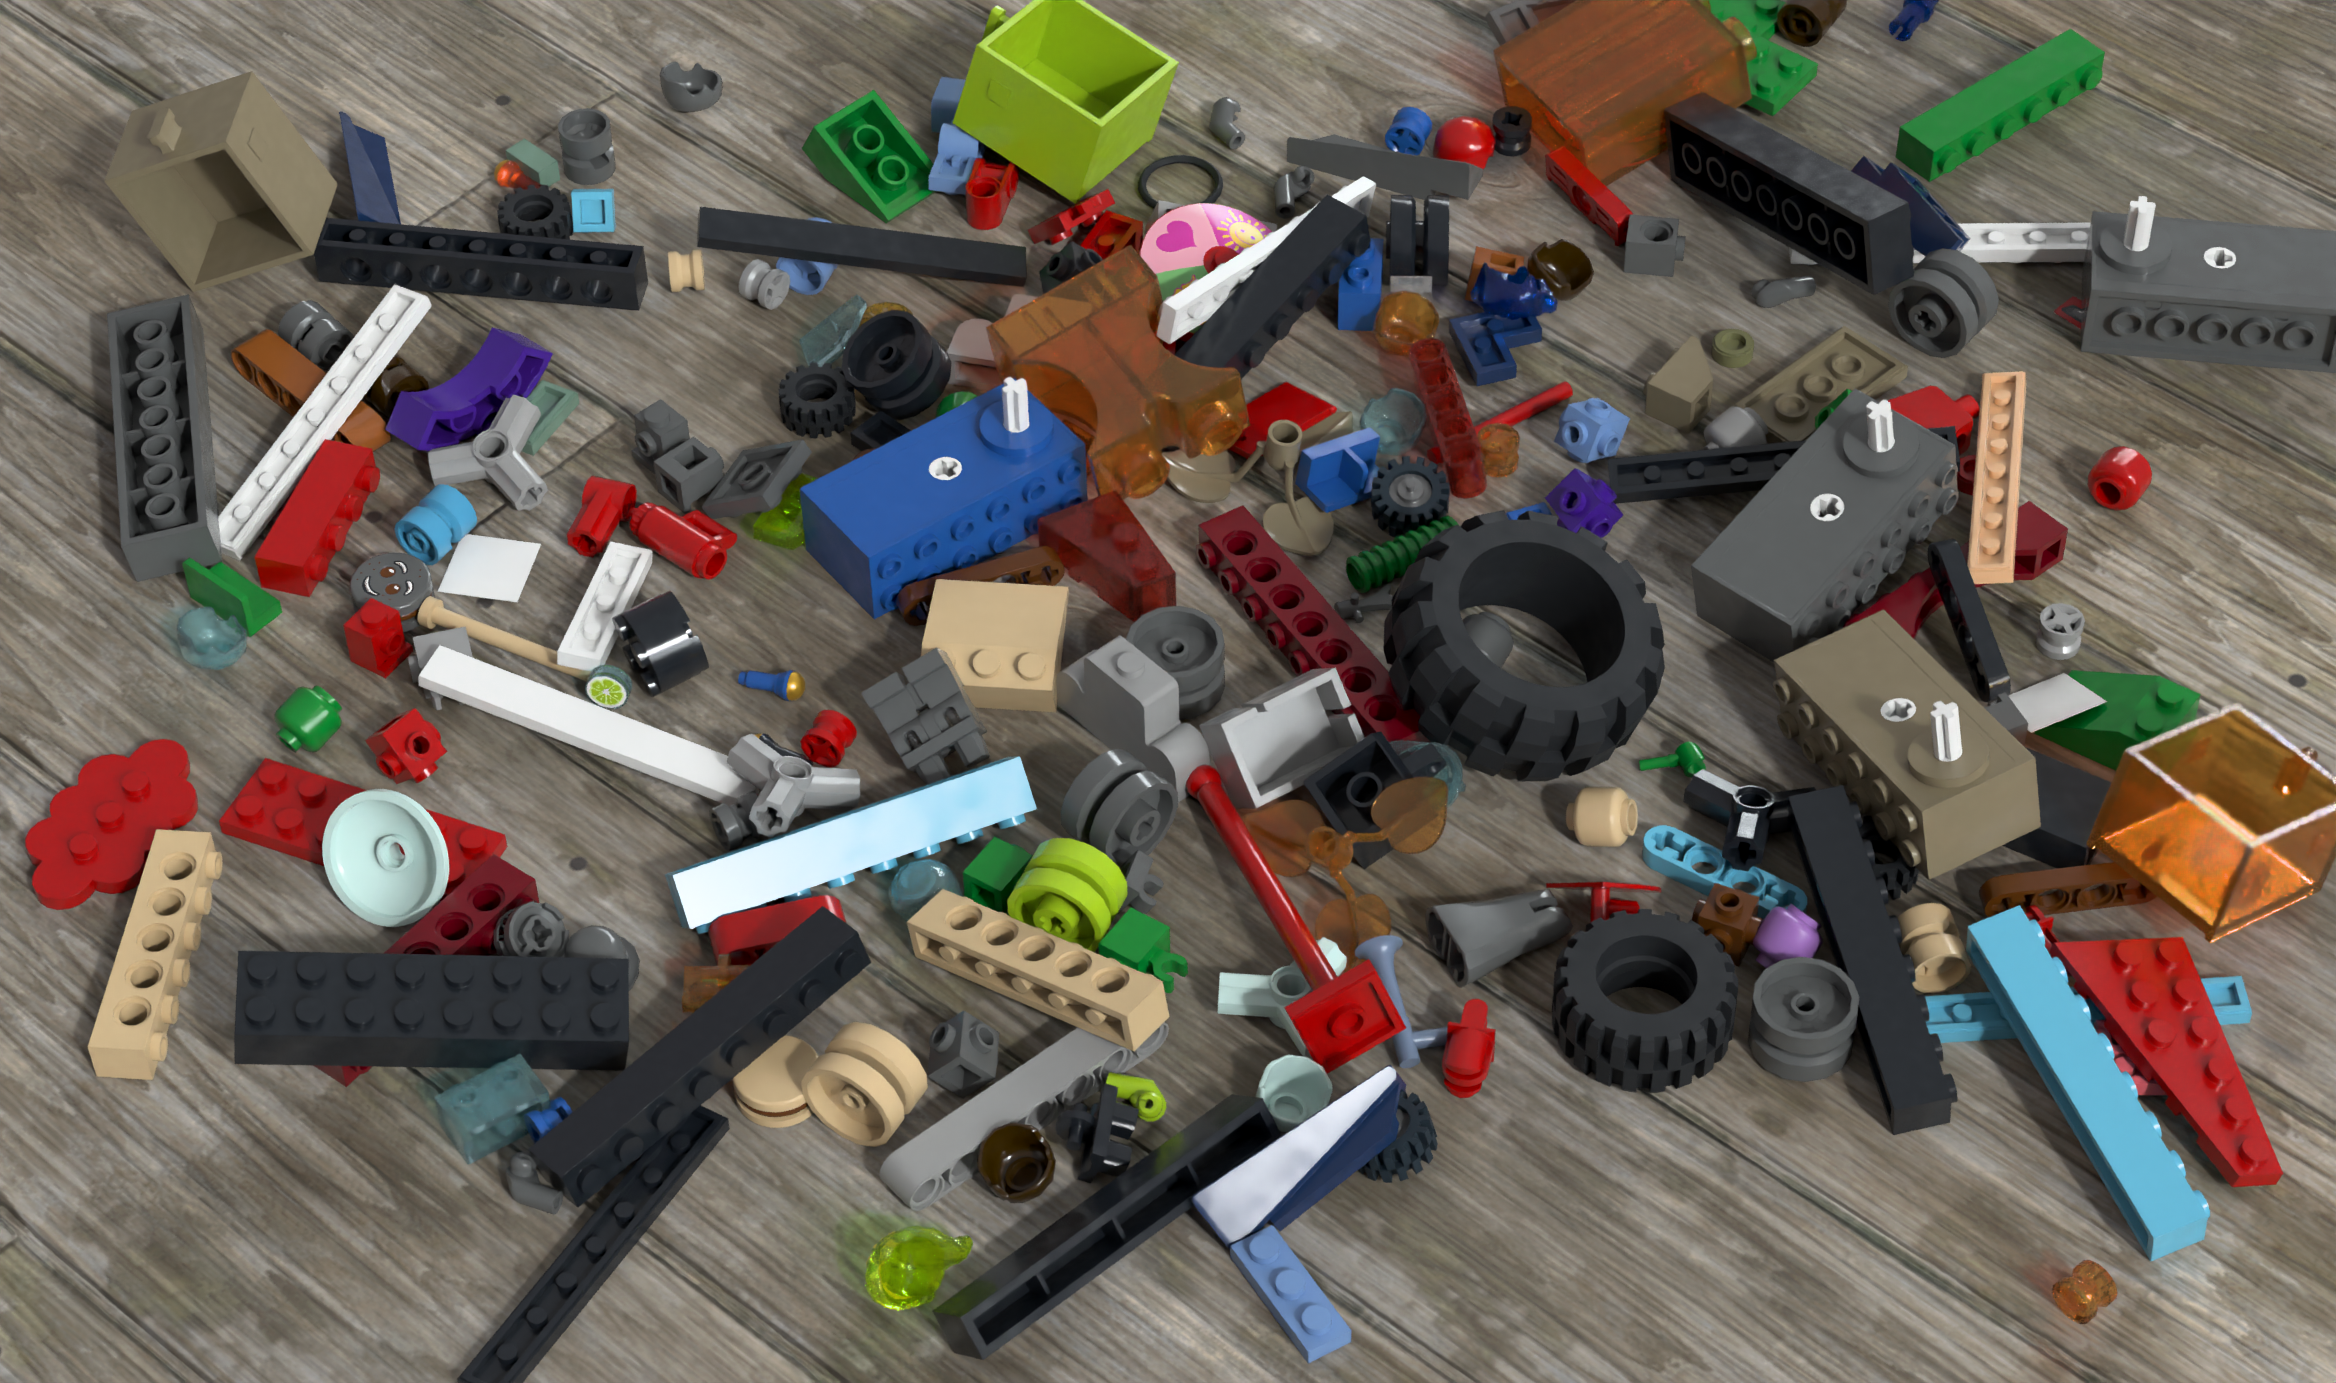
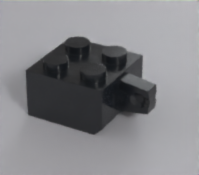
M1376 732L1362 739L1305 779L1303 783L1349 851L1361 866L1366 869L1440 817L1424 791L1432 785L1429 780L1443 770L1447 763L1432 743H1429L1413 754L1406 751L1398 755L1383 733Z

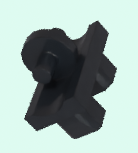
M1104 1083L1101 1089L1100 1101L1091 1106L1089 1113H1087L1088 1108L1085 1104L1076 1103L1073 1106V1110L1064 1111L1057 1117L1055 1130L1062 1139L1067 1141V1148L1074 1151L1079 1150L1083 1143L1077 1180L1091 1184L1097 1172L1118 1177L1129 1166L1132 1153L1131 1146L1109 1140L1110 1135L1129 1140L1137 1123L1139 1109L1116 1101L1118 1087Z

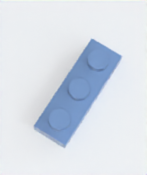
M1273 1225L1230 1245V1258L1308 1364L1351 1342V1329Z

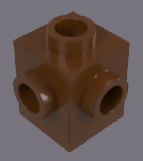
M1714 883L1707 900L1702 898L1698 900L1691 921L1704 928V935L1706 937L1712 934L1723 945V952L1730 955L1734 965L1740 967L1750 944L1753 945V938L1760 924L1764 920L1757 917L1760 897L1748 894L1740 889H1733Z

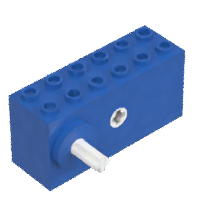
M1011 377L1006 378L1003 384L801 487L800 497L806 551L873 619H876L898 608L896 603L897 595L907 585L980 564L1087 507L1085 443L1027 390V382L1023 378L1018 380Z

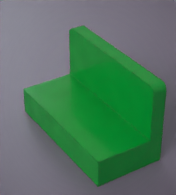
M191 558L182 563L190 598L248 637L253 636L282 613L280 600L222 562L217 563L209 570Z

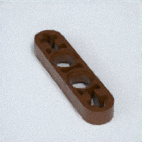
M1047 546L1037 547L914 582L899 592L896 603L905 622L914 626L925 625L936 579L994 582L1003 575H1011L1004 583L1055 586L1063 578L1065 568L1056 550Z
M2135 859L2000 875L1987 880L1981 885L1979 897L1984 912L1988 917L2019 905L2024 913H2026L2027 907L2036 905L2043 915L2146 903L2161 894L2163 882L2157 865L2153 861ZM2103 884L2095 889L2085 890L2092 885ZM2057 889L2051 894L2043 896L2039 895L2047 890Z

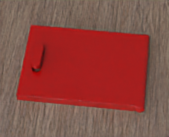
M1284 382L1205 428L1204 434L1205 437L1248 459L1256 450L1257 442H1266L1268 429L1273 422L1289 420L1296 423L1303 432L1336 413L1337 408L1288 382Z

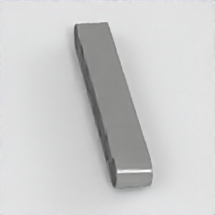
M1164 1022L1135 1051H1131L1077 1027L896 1149L881 1166L879 1174L881 1180L912 1210L920 1211L929 1207L980 1172L978 1170L977 1158L981 1142L994 1128L1015 1122L1032 1125L1039 1131L1055 1121L1062 1112L1071 1110L1074 1104L1083 1102L1102 1089L1109 1072L1123 1074L1158 1050L1168 1036V1024Z

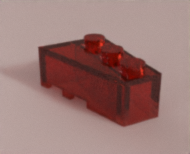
M1116 490L1038 519L1039 547L1047 546L1056 550L1063 566L1068 570L1070 578L1078 583L1082 580L1098 591L1100 599L1133 622H1136L1143 614L1155 609L1176 606V572Z

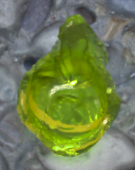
M918 1225L892 1231L886 1237L879 1240L870 1253L866 1262L865 1288L875 1303L889 1309L904 1310L928 1304L936 1297L935 1292L944 1279L945 1270L961 1263L967 1258L973 1246V1241L968 1235L952 1238L934 1227Z

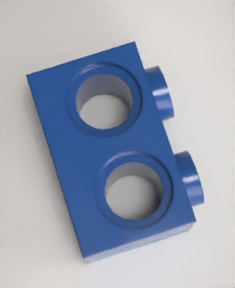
M1370 238L1371 242L1366 252L1362 256L1356 257L1343 271L1339 279L1338 330L1380 331L1384 239Z

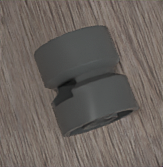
M586 108L571 111L563 116L558 123V132L562 148L564 172L567 178L574 183L582 185H595L609 179L616 170V162L612 145L610 120L607 115L599 110Z
M311 300L302 301L292 306L284 314L278 329L279 337L326 373L354 338L353 334L338 320H335L318 302Z

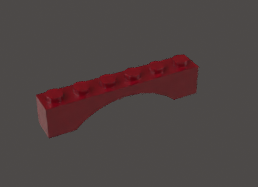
M2031 501L2018 508L2014 581L2033 580L2063 560L2068 528ZM1969 541L1960 547L1967 564ZM1930 567L1923 572H1917L1912 575L1907 583L1892 593L1882 595L1874 605L1862 613L1852 615L1845 622L1843 628L1884 609L1915 640L1918 631L1929 616L1943 605ZM1975 584V587L1978 588L1987 584Z

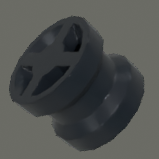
M1507 106L1497 110L1492 119L1493 135L1496 140L1494 150L1505 156H1519L1526 153L1531 147V134L1529 131L1532 129V116L1530 112L1518 106Z

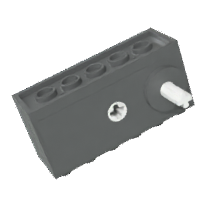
M2139 196L2138 201L2130 202L2128 214L2092 211L2082 271L2081 352L2336 373V231L2154 216L2155 203L2147 202V197Z
M1855 388L1691 565L1697 616L1772 662L1842 629L1845 622L1860 604H1866L1873 598L1878 584L1888 573L1893 574L1900 568L1907 552L1915 544H1921L1927 538L1935 521L1942 514H1948L1956 505L1959 498V492L1957 491L1958 467L1956 465V446L1894 411L1887 400L1883 399L1879 402Z

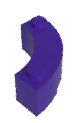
M492 327L476 356L453 378L428 390L419 392L401 391L385 430L417 450L424 451L458 445L460 441L475 434L478 436L483 431L489 429L505 398H510L512 395L524 398L529 396L547 368L553 353L521 334Z

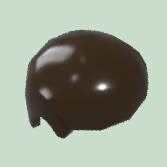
M1560 239L1547 246V242H1543L1528 258L1527 271L1531 282L1548 299L1568 301L1577 297L1591 283L1594 275L1591 261L1579 247L1565 239Z
M1010 1122L994 1128L981 1142L977 1165L986 1184L997 1197L1003 1201L1008 1200L1010 1203H1025L1040 1196L1052 1183L1056 1159L1049 1143L1037 1128L1028 1124Z

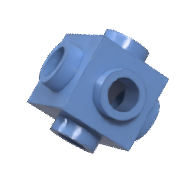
M1589 398L1586 401L1568 404V407L1559 418L1560 427L1554 442L1568 450L1567 454L1572 459L1582 463H1590L1594 460L1616 456L1630 418L1599 398Z

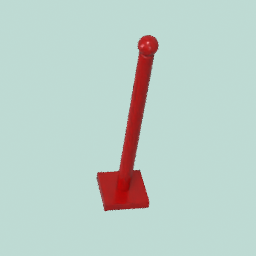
M1207 764L1200 765L1194 769L1186 782L1188 793L1200 802L1312 989V992L1284 1007L1312 1059L1323 1066L1328 1074L1406 1029L1404 1022L1369 959L1340 976L1336 975L1224 791L1219 772Z

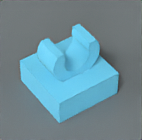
M614 189L572 190L573 232L615 231Z

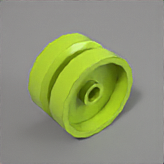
M1052 838L1040 843L1026 866L1025 873L1022 874L1007 900L1009 916L1095 952L1099 947V942L1105 937L1111 922L1128 895L1127 881L1120 868L1106 854L1087 843L1071 838Z

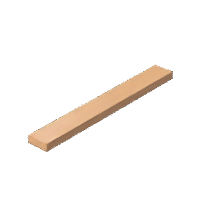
M2023 371L1984 373L1982 375L1967 564L1974 584L2013 583L2026 399V372Z

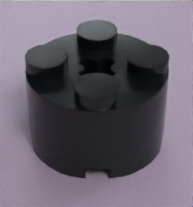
M671 591L659 594L612 618L623 641L628 640L629 644L622 647L623 652L634 671L639 668L644 670V673L640 674L641 679L652 698L699 675L702 671L709 668L698 635L693 636L687 624L690 622V619Z

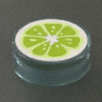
M611 665L595 667L590 672L585 684V693L589 700L605 709H618L624 706L632 690L630 677L620 668Z

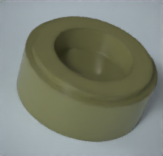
M1725 329L1714 336L1711 355L1719 365L1727 368H1740L1749 364L1753 359L1754 340L1747 332L1739 329Z

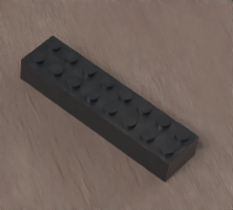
M1704 92L1664 109L1671 181L1873 295L1914 276V249L1911 242L1910 229L1911 211L1907 201Z
M238 951L234 1032L235 1064L623 1071L626 1069L629 1047L628 959Z

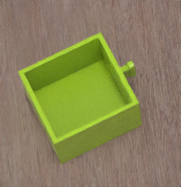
M1033 0L1011 18L1005 15L1006 10L997 5L990 12L982 41L976 45L953 124L1077 204L1081 197L1143 144L1152 140L1179 62L1083 0Z

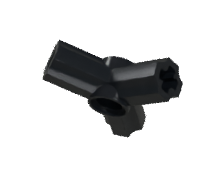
M1702 769L1693 775L1691 782L1685 788L1683 802L1688 804L1689 808L1728 827L1723 844L1722 857L1730 862L1732 869L1749 871L1754 865L1762 864L1766 843L1769 841L1770 834L1791 832L1788 825V797L1816 791L1815 787L1771 793L1769 790L1759 786L1748 785L1738 787Z

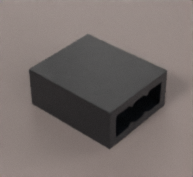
M2025 747L2036 759L2041 827L2002 846L2056 869L2090 865L2119 819L2125 788Z

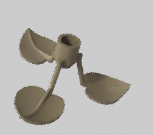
M1351 411L1336 412L1303 432L1292 421H1275L1268 429L1266 442H1257L1256 450L1237 472H1235L1236 464L1231 454L1224 448L1213 444H1195L1173 452H1162L1160 457L1161 466L1170 484L1184 497L1200 503H1215L1225 500L1230 494V482H1239L1260 456L1264 455L1271 468L1285 471V499L1287 503H1275L1269 506L1264 513L1262 527L1283 550L1307 556L1319 555L1331 543L1334 530L1333 518L1330 512L1322 511L1309 497H1304L1297 501L1294 500L1293 469L1294 465L1299 463L1303 449L1353 433V414Z

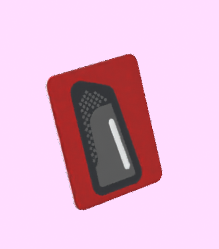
M2073 296L2055 309L2054 313L2081 329L2082 301Z

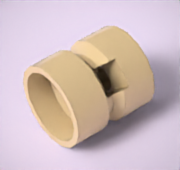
M1927 903L1917 905L1902 913L1897 918L1902 934V943L1898 944L1903 955L1909 954L1911 956L1916 981L1912 982L1913 987L1920 992L1934 994L1953 989L1965 981L1970 974L1971 963L1965 947L1959 938L1960 934L1950 909L1942 904Z

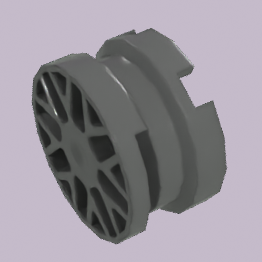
M532 901L507 911L498 920L494 929V946L498 956L562 957L569 941V930L565 929L562 921L565 917L556 907L546 902L534 903ZM499 929L504 932L503 935L499 936Z

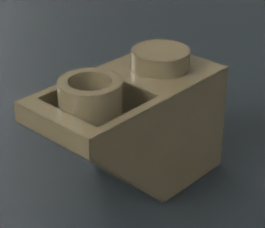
M1691 335L1680 348L1673 349L1666 364L1658 372L1650 374L1643 389V393L1646 395L1645 414L1687 434L1711 410L1713 376L1699 338Z

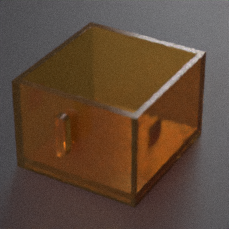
M2236 702L2126 749L2086 845L2091 849H2099L2205 934L2204 939L2212 943L2321 891L2336 858V777L2316 762L2318 753L2313 748L2307 746L2298 749Z

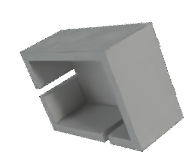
M1336 668L1312 669L1241 704L1242 708H1233L1199 725L1235 809L1258 808L1304 785L1303 781L1365 738L1355 714H1336L1328 717L1325 710L1345 709L1351 706Z

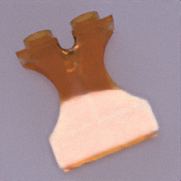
M1131 245L986 327L997 372L1002 384L1009 377L1016 380L1023 378L1027 382V390L1052 413L1078 420L1096 434L1087 455L1099 502L1104 510L1127 497L1133 499L1147 497L1164 484L1170 472V465L1162 455V448L1167 446L1179 447L1190 459L1201 454L1214 456L1229 449L1238 440L1242 430L1250 426L1240 373L1235 367L1212 368L1192 364L1178 358L1162 346L1163 340L1156 336L1160 321L1158 311L1163 303L1158 277Z

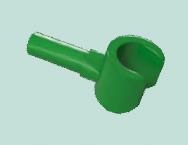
M1693 742L1681 744L1677 747L1674 754L1639 760L1640 771L1680 766L1685 776L1692 778L1700 770H1706L1703 762L1705 757L1700 747Z

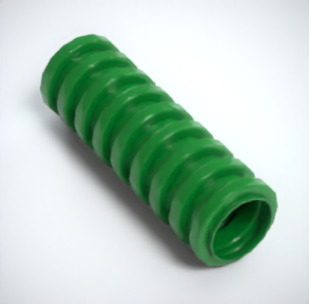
M1449 515L1443 516L1439 521L1429 522L1428 526L1423 525L1418 527L1416 531L1406 532L1405 536L1395 537L1393 542L1391 540L1385 541L1381 547L1377 545L1371 547L1370 551L1360 552L1358 557L1355 555L1348 557L1346 560V573L1350 583L1358 592L1366 593L1369 592L1371 587H1380L1382 582L1389 583L1393 581L1394 577H1403L1408 567L1415 562L1420 549L1441 531L1458 523Z

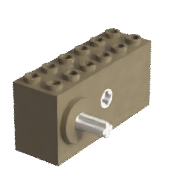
M1884 609L1774 660L1776 680L1773 681V688L1780 704L1781 714L1777 716V721L1783 735L1787 739L1793 738L1797 742L1807 760L1811 764L1817 763L1833 787L1843 785L1846 795L1850 798L1851 802H1857L1860 814L1871 816L1879 835L1886 841L1890 840L1900 850L1907 865L1910 867L1915 866L1928 880L2041 827L2035 757Z

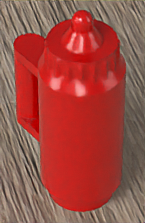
M646 502L638 508L632 507L628 511L631 517L630 530L639 538L642 544L696 578L709 580L719 575L727 561L726 550L731 548L737 541L736 533L699 510L679 516L665 506H657L654 503Z

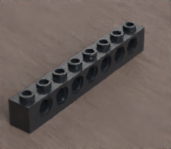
M326 218L314 251L320 282L392 288L395 284L409 290L638 311L648 286L644 246Z

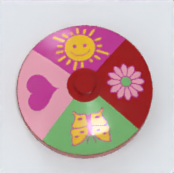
M1189 204L1165 213L1147 231L1135 260V277L1145 306L1157 322H1159L1158 311L1167 297L1176 295L1187 288L1194 280L1203 278L1214 271L1218 265L1225 264L1239 255L1245 248H1250L1263 240L1272 231L1251 215L1219 204ZM1205 322L1179 339L1187 342Z

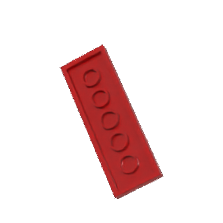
M265 758L219 820L221 832L324 866L322 843L330 816L346 799L366 790ZM425 809L438 825L448 851L449 878L444 895L440 900L441 902L493 854L501 857L508 846L505 834ZM399 844L401 853L405 855L403 848Z

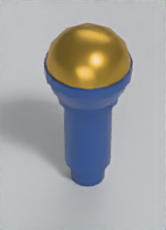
M751 670L748 672L741 671L738 677L739 684L746 685L747 688L774 692L785 701L797 700L805 691L804 678L794 670L778 673L777 675Z

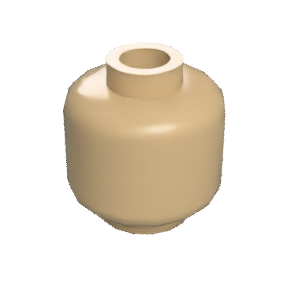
M1585 787L1578 792L1575 802L1569 803L1567 806V827L1569 830H1574L1578 842L1587 847H1619L1626 842L1628 836L1635 834L1637 828L1638 812L1636 802L1633 799H1629L1627 793L1619 787Z

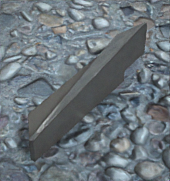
M1335 134L1314 140L1294 137L1287 139V162L1306 166L1310 169L1354 181L1364 176L1376 183V187L1404 195H1412L1422 200H1425L1428 195H1435L1437 191L1469 200L1483 177L1482 168L1466 162L1404 154Z

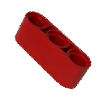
M821 895L719 917L712 922L708 930L719 973L726 977H737L822 906L846 923L840 900L834 896Z

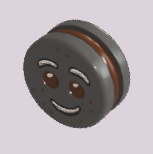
M385 553L372 557L355 570L350 580V592L353 598L355 613L370 598H373L399 611L403 632L420 626L418 623V612L423 601L429 596L435 598L429 568L419 558L405 553Z

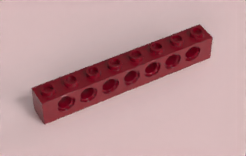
M1244 505L1198 525L1199 544L1196 545V554L1204 568H1210L1219 578L1226 594L1233 595L1242 605L1248 620L1256 622L1261 627L1271 647L1275 650L1279 649L1289 660L1295 675L1298 677L1312 669L1336 668L1351 706L1345 709L1331 710L1335 715L1355 714L1364 737L1371 733L1382 732L1398 755L1406 751L1413 754L1429 743H1432L1418 729L1420 716L1416 710H1403L1391 685L1387 669Z

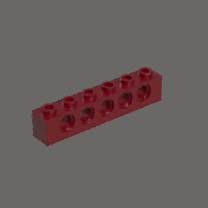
M493 854L383 954L475 956L496 954L494 929L498 920L507 911L532 901L540 903L536 880ZM499 929V936L503 935L504 932ZM313 1065L345 1087L351 1084L360 1074H364L372 1068V1066Z

